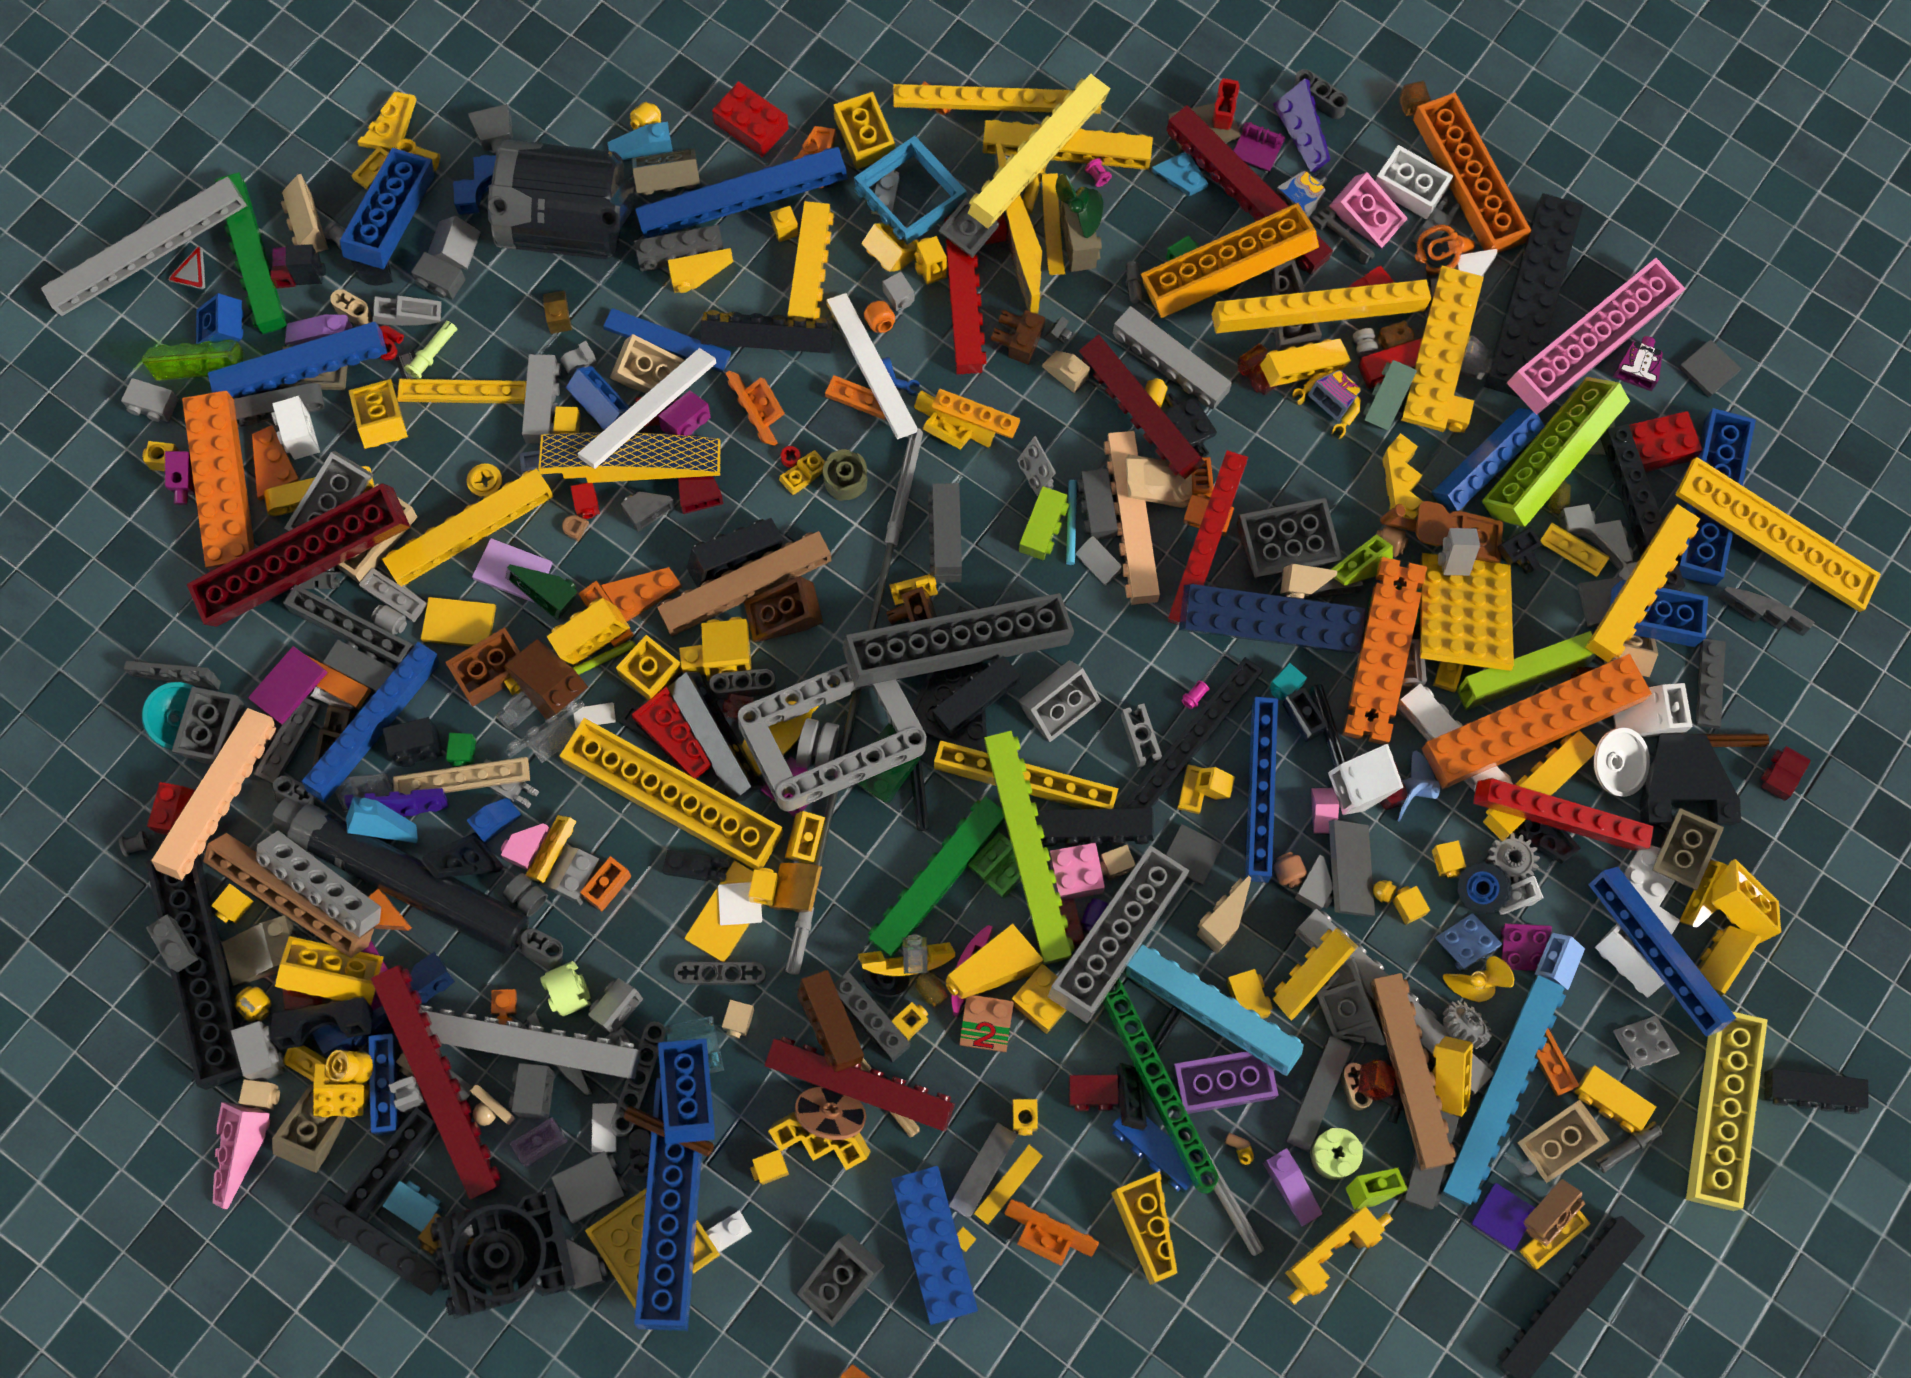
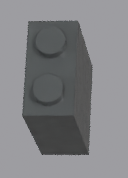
M603 1151L551 1177L570 1222L576 1223L627 1198L625 1191L628 1190V1187L623 1177L618 1178L615 1169L619 1167L613 1154L609 1156L608 1153Z

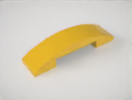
M950 942L927 945V954L885 959L882 951L858 954L863 969L890 976L923 973L935 969L955 957V951Z

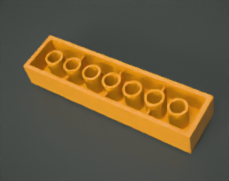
M1296 203L1141 273L1143 284L1160 318H1164L1319 248L1316 230L1299 203Z

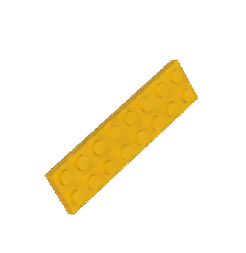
M1441 266L1415 365L1417 372L1409 388L1401 421L1441 432L1445 431L1483 276Z

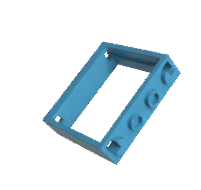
M915 135L854 177L856 185L854 189L860 198L864 197L873 212L877 211L882 222L886 226L889 225L897 239H902L907 245L950 216L962 201L967 198L965 188ZM914 156L951 197L906 228L869 187Z

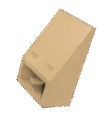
M1250 876L1245 880L1240 878L1228 893L1230 896L1224 895L1216 903L1213 909L1215 912L1212 914L1209 911L1198 924L1200 929L1197 936L1217 954L1233 938L1239 928L1251 881Z

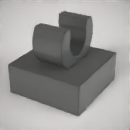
M1061 316L1053 323L1044 338L1050 343L1058 339L1064 344L1073 334L1065 328L1069 321Z

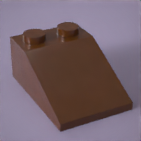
M801 576L744 601L753 642L806 631L823 623L814 583Z
M538 639L503 666L546 720L560 712L588 688L586 683L570 665L560 659L558 655Z

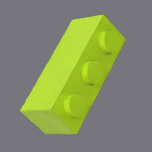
M1042 486L1022 536L1019 552L1043 561L1046 554H1051L1054 546L1052 538L1054 534H1059L1062 525L1059 520L1061 515L1066 516L1069 508V503H1066L1067 494Z

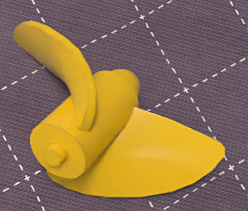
M1497 956L1487 959L1486 970L1476 971L1472 975H1443L1445 983L1453 992L1463 998L1476 1002L1491 999L1495 994L1496 986L1513 987L1514 976L1511 968Z

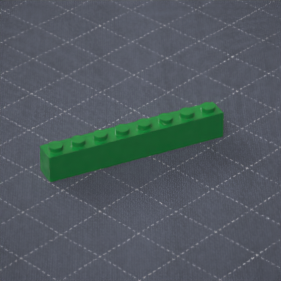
M240 172L228 175V177L237 187L247 206L226 218L227 224H224L228 237L231 236L232 242H229L232 253L237 255L238 260H235L236 268L239 273L242 272L243 278L240 279L243 290L248 293V296L245 297L248 308L253 310V315H250L255 328L258 327L262 334H266L287 327V322L277 288L271 279V268L246 183ZM227 176L215 179V183L221 179L226 178Z
M986 796L982 801L977 800L970 809L972 811L967 819L963 817L956 826L958 829L953 836L949 834L942 843V850L931 855L927 861L929 864L924 871L919 870L912 880L914 881L913 885L909 889L907 887L904 888L898 896L899 902L895 907L891 905L883 914L885 919L880 925L876 923L869 931V943L879 951H882L886 957H894L1005 821L1003 810Z

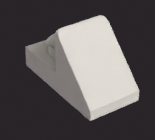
M1535 876L1511 885V898L1507 901V905L1499 910L1500 915L1507 914L1524 906H1532L1543 898Z

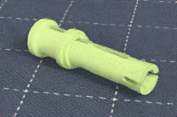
M446 321L423 350L417 351L415 353L416 357L412 362L404 366L405 371L413 378L421 379V374L428 366H432L435 355L457 331L456 326Z

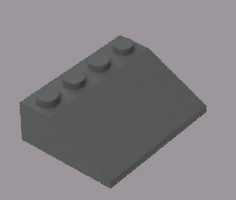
M1326 498L1240 514L1236 522L1242 547L1255 578L1283 573L1284 567L1291 564L1315 567L1342 561Z

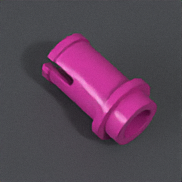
M1198 680L1189 693L1183 695L1182 703L1189 709L1196 708L1199 700L1209 691L1207 684Z

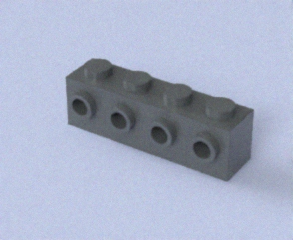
M719 225L634 241L641 272L668 267V260L723 250Z

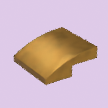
M780 863L773 905L770 908L775 910L812 912L822 866L803 863Z

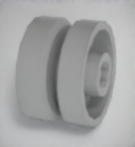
M806 718L798 742L796 766L809 769L813 764L814 758L815 768L832 761L838 741L839 724L827 722L820 734V721Z

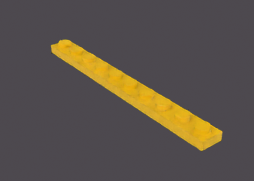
M894 84L893 107L1053 112L1059 103H1064L1063 100L1070 91L1074 92L1075 90ZM1101 105L1093 114L1101 113Z

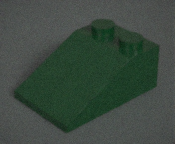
M511 564L506 570L505 578L557 621L576 599L578 592L576 585L567 578L564 580L560 576Z
M888 723L873 743L896 734L893 725ZM917 740L910 741L912 744L920 743ZM922 755L858 782V784L884 803H890ZM876 758L868 759V761L870 762H876L878 760Z

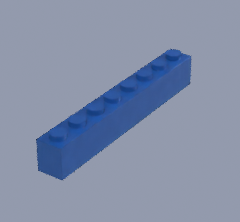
M374 321L208 372L212 393L227 390L233 399L255 395L262 391H272L281 384H294L298 380L314 378L318 374L325 372H334L347 365H357L360 361L376 359L383 354H387L382 330Z
M417 642L302 780L308 793L324 803L328 801L384 733L383 728L389 727L440 665L436 652Z
M1255 697L1251 709L1245 879L1250 876L1252 882L1268 883L1272 877L1278 698Z
M1619 867L1602 871L1588 884L1706 1037L1722 1031L1736 1019L1733 1012Z

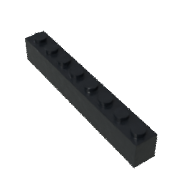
M1623 1216L1616 1217L1615 1219L1611 1217L1604 1224L1603 1229L1605 1231L1600 1237L1596 1235L1588 1244L1590 1249L1585 1255L1581 1254L1573 1263L1575 1268L1570 1274L1566 1272L1558 1281V1284H1560L1559 1288L1555 1292L1551 1291L1543 1300L1545 1305L1540 1311L1536 1309L1528 1318L1529 1325L1525 1329H1519L1512 1338L1515 1342L1511 1347H1505L1497 1356L1499 1361L1495 1366L1509 1378H1531L1645 1237L1643 1233Z

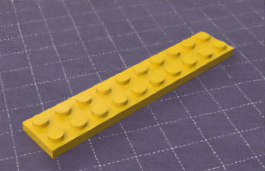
M1698 457L1691 461L1675 494L1677 497L1857 611L1862 612L1866 609L1881 575L1879 572Z

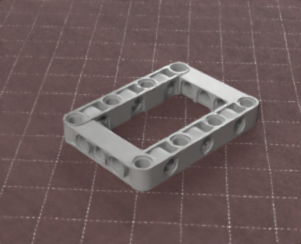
M846 663L754 701L739 710V729L780 809L793 811L915 759L925 752L926 733L897 680L866 685L867 688H873L878 697V704L884 708L888 716V722L890 725H893L896 734L794 777L768 727L781 721L786 722L808 713L809 709L824 703L827 705L851 695V692L865 687L855 688L848 664ZM830 684H837L838 686H837V687H830L829 685H830ZM789 701H795V702H797V703L791 705V704H788L787 702H789ZM748 718H753V719H755V720L752 721V722H747V721H745V720L748 719ZM917 740L920 743L912 744L910 741ZM869 758L878 759L876 762L868 761ZM830 775L836 777L834 780L826 779ZM788 793L794 795L791 798L783 797V795Z

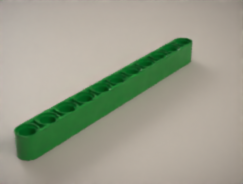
M1118 978L1113 985L1115 990L1109 991L1102 1002L1195 1188L1200 1193H1210L1218 1182V1173L1120 978ZM1118 1004L1123 1005L1126 1011L1118 1012L1114 1006ZM1125 1026H1134L1136 1028V1032H1127L1125 1030ZM1142 1046L1147 1050V1053L1139 1054L1135 1048ZM1153 1067L1157 1070L1158 1074L1154 1076L1149 1075L1146 1072V1068ZM1160 1088L1165 1089L1168 1092V1096L1161 1097L1157 1094L1156 1090ZM1167 1111H1177L1179 1114V1118H1170L1167 1114ZM1186 1132L1189 1134L1190 1139L1184 1141L1179 1138L1178 1133ZM1192 1153L1198 1154L1201 1157V1162L1195 1163L1191 1161L1189 1155ZM1203 1175L1209 1176L1212 1179V1184H1203L1200 1177Z

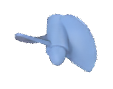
M1417 750L1413 751L1411 778L1402 780L1408 796L1400 811L1398 822H1400L1414 796L1436 799L1440 793V784L1435 780L1428 761Z

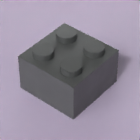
M519 1063L518 1070L515 1069L513 1073V1084H516L515 1092L510 1095L509 1108H512V1113L519 1118L548 1121L555 1072L548 1066Z

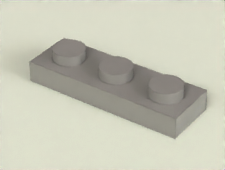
M371 568L359 584L361 589L405 615L413 623L427 607L426 602L374 568Z

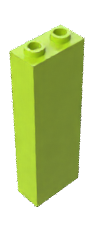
M1591 631L1514 659L1512 671L1489 668L1467 676L1457 689L1465 710L1589 665L1596 657V654L1585 648L1592 637Z

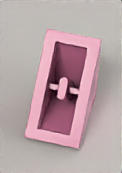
M1311 788L1313 834H1329V821L1338 820L1339 802L1334 788Z

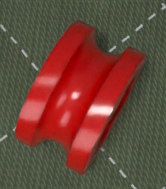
M384 339L385 346L390 349V352L381 355L380 358L390 361L396 357L397 348L392 340Z
M794 446L785 447L781 452L782 464L788 468H793L797 465L800 459L799 450ZM794 453L795 460L791 459V461H788L786 454Z

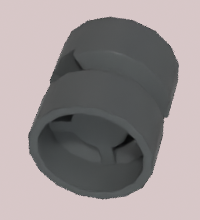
M521 873L507 885L503 892V897L514 905L518 904L517 909L530 917L542 907L547 900L548 894L539 886L533 887L532 880L524 873Z

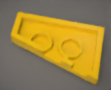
M394 92L380 110L381 114L376 121H372L369 125V130L365 136L360 137L358 145L371 149H377L380 146L388 152L392 148L397 149V143L405 139L416 103L415 95Z

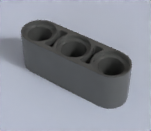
M1308 69L1298 71L1293 88L1305 78L1308 79L1311 86L1309 87L1316 104L1314 105L1315 108L1332 119L1342 118L1348 105L1347 95Z
M757 669L718 673L711 677L709 685L715 698L731 699L769 695L776 689V680L771 670ZM768 678L771 680V683L764 686L760 684V681ZM740 681L749 682L748 686L744 688L737 686ZM718 683L726 684V687L722 690L715 689Z

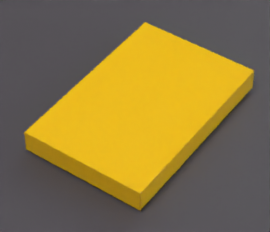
M429 597L421 640L422 642L472 647L491 636L496 605Z

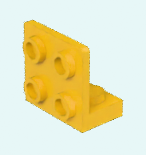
M315 1064L313 1087L314 1116H363L364 1085H330V1079L325 1074V1064Z

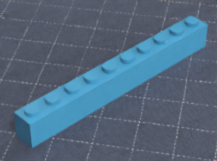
M1540 975L1534 979L1441 1194L1466 1206L1471 1205L1472 1202H1477L1481 1190L1478 1189L1481 1180L1486 1181L1491 1170L1488 1167L1491 1158L1495 1159L1501 1146L1497 1145L1500 1136L1505 1137L1510 1124L1506 1123L1510 1114L1514 1116L1519 1106V1102L1516 1101L1519 1092L1523 1094L1529 1081L1525 1079L1528 1071H1534L1538 1062L1535 1055L1538 1049L1543 1050L1547 1041V1037L1544 1036L1547 1028L1552 1029L1557 1016L1553 1015L1556 1007L1561 1008L1566 995L1562 994L1564 986Z

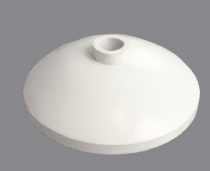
M1612 729L1601 738L1594 755L1596 777L1603 789L1614 796H1630L1640 790L1647 779L1650 768V755L1643 738L1632 729Z

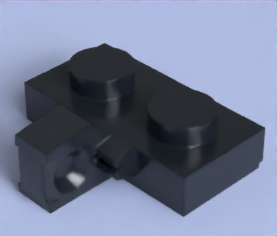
M1528 527L1497 546V549L1508 566L1517 561L1526 574L1540 566L1534 557V550L1543 544L1533 529Z

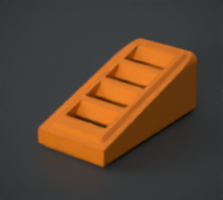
M1201 457L1205 461L1201 467H1206V469H1197L1191 474L1192 495L1197 496L1199 493L1211 497L1214 488L1210 457Z

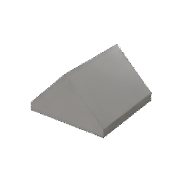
M457 216L439 221L428 254L455 267L468 270L480 231Z

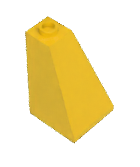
M1011 924L952 971L945 981L947 983L946 987L953 996L957 995L960 999H964L1032 976L1044 959L1014 924Z

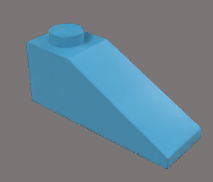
M668 122L648 124L608 142L609 151L616 152L623 161L634 157L673 152Z
M353 797L346 816L347 833L417 843L416 824L377 800Z

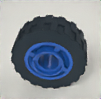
M1488 862L1474 863L1461 873V878L1457 884V891L1461 902H1464L1465 906L1470 908L1471 911L1489 914L1497 912L1507 905V901L1511 898V879L1508 878L1507 872L1498 865ZM1484 881L1490 885V890L1485 895L1480 891V884Z

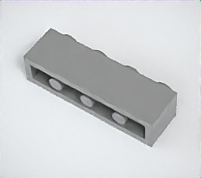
M529 354L522 429L525 443L540 444L542 434H554L556 406L558 407L555 399L560 393L557 376H561V363L557 362L555 355Z

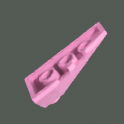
M227 1102L221 1103L216 1134H221L220 1148L215 1149V1157H218L219 1169L214 1173L213 1204L222 1209H228L265 1138L266 1130L270 1125L269 1113L258 1108Z

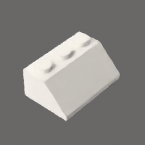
M1618 923L1595 947L1604 959L1614 965L1617 971L1622 976H1625L1634 985L1636 990L1643 993L1647 998L1664 984Z

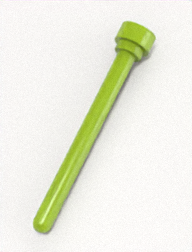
M628 641L573 667V669L580 675L632 650L635 647V642Z

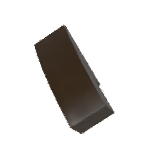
M335 703L328 705L324 727L319 732L312 768L354 719L356 709Z

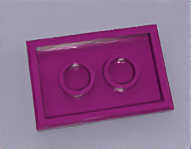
M293 646L248 699L283 725L328 672Z

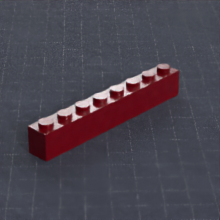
M1099 334L1079 350L1084 357L1081 361L1089 366L1090 369L1093 368L1096 371L1093 376L1100 384L1105 382L1108 386L1105 390L1113 400L1116 397L1119 399V408L1125 415L1130 413L1133 416L1130 421L1138 430L1142 427L1146 432L1142 436L1150 445L1156 444L1158 449L1155 451L1164 461L1167 458L1171 464L1168 467L1175 476L1180 474L1186 479L1205 463Z
M782 1036L781 1040H773L764 1066L941 1131L947 1130L956 1104L950 1102V1096L939 1092L936 1096L928 1094V1088L915 1084L914 1088L906 1086V1080L895 1076L892 1077V1080L884 1078V1072L870 1068V1071L867 1072L860 1069L861 1064L835 1073L832 1066H828L825 1056L816 1053L817 1048L804 1044L803 1048L795 1046V1040Z

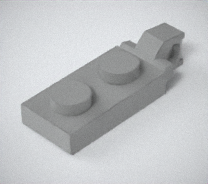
M896 169L878 180L875 189V195L892 213L900 181L899 172H895ZM871 210V214L879 215L877 211L873 212Z

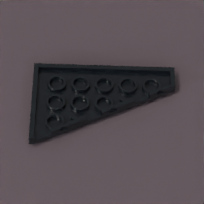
M959 606L956 613L971 610ZM983 662L927 674L912 707L927 736L939 741L987 753L985 746V737H987L985 710L951 737L933 718L934 705L941 699L946 700L952 696L951 692L959 685L964 686L970 682L969 678L978 671L981 673L983 671Z

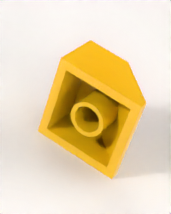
M877 223L873 225L861 244L867 249L868 254L875 257L881 263L885 270L892 272L902 270L915 259L914 253L917 252V243L919 242L915 239L907 245L902 239H897L889 225Z

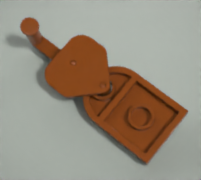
M1425 501L1419 505L1417 520L1404 518L1405 508L1401 504H1397L1380 518L1381 524L1416 532L1421 542L1434 546L1441 544L1443 546V539L1447 537L1450 528L1477 529L1480 548L1475 560L1493 563L1501 562V553L1497 546L1502 544L1503 521L1463 511H1455L1449 514L1442 504Z

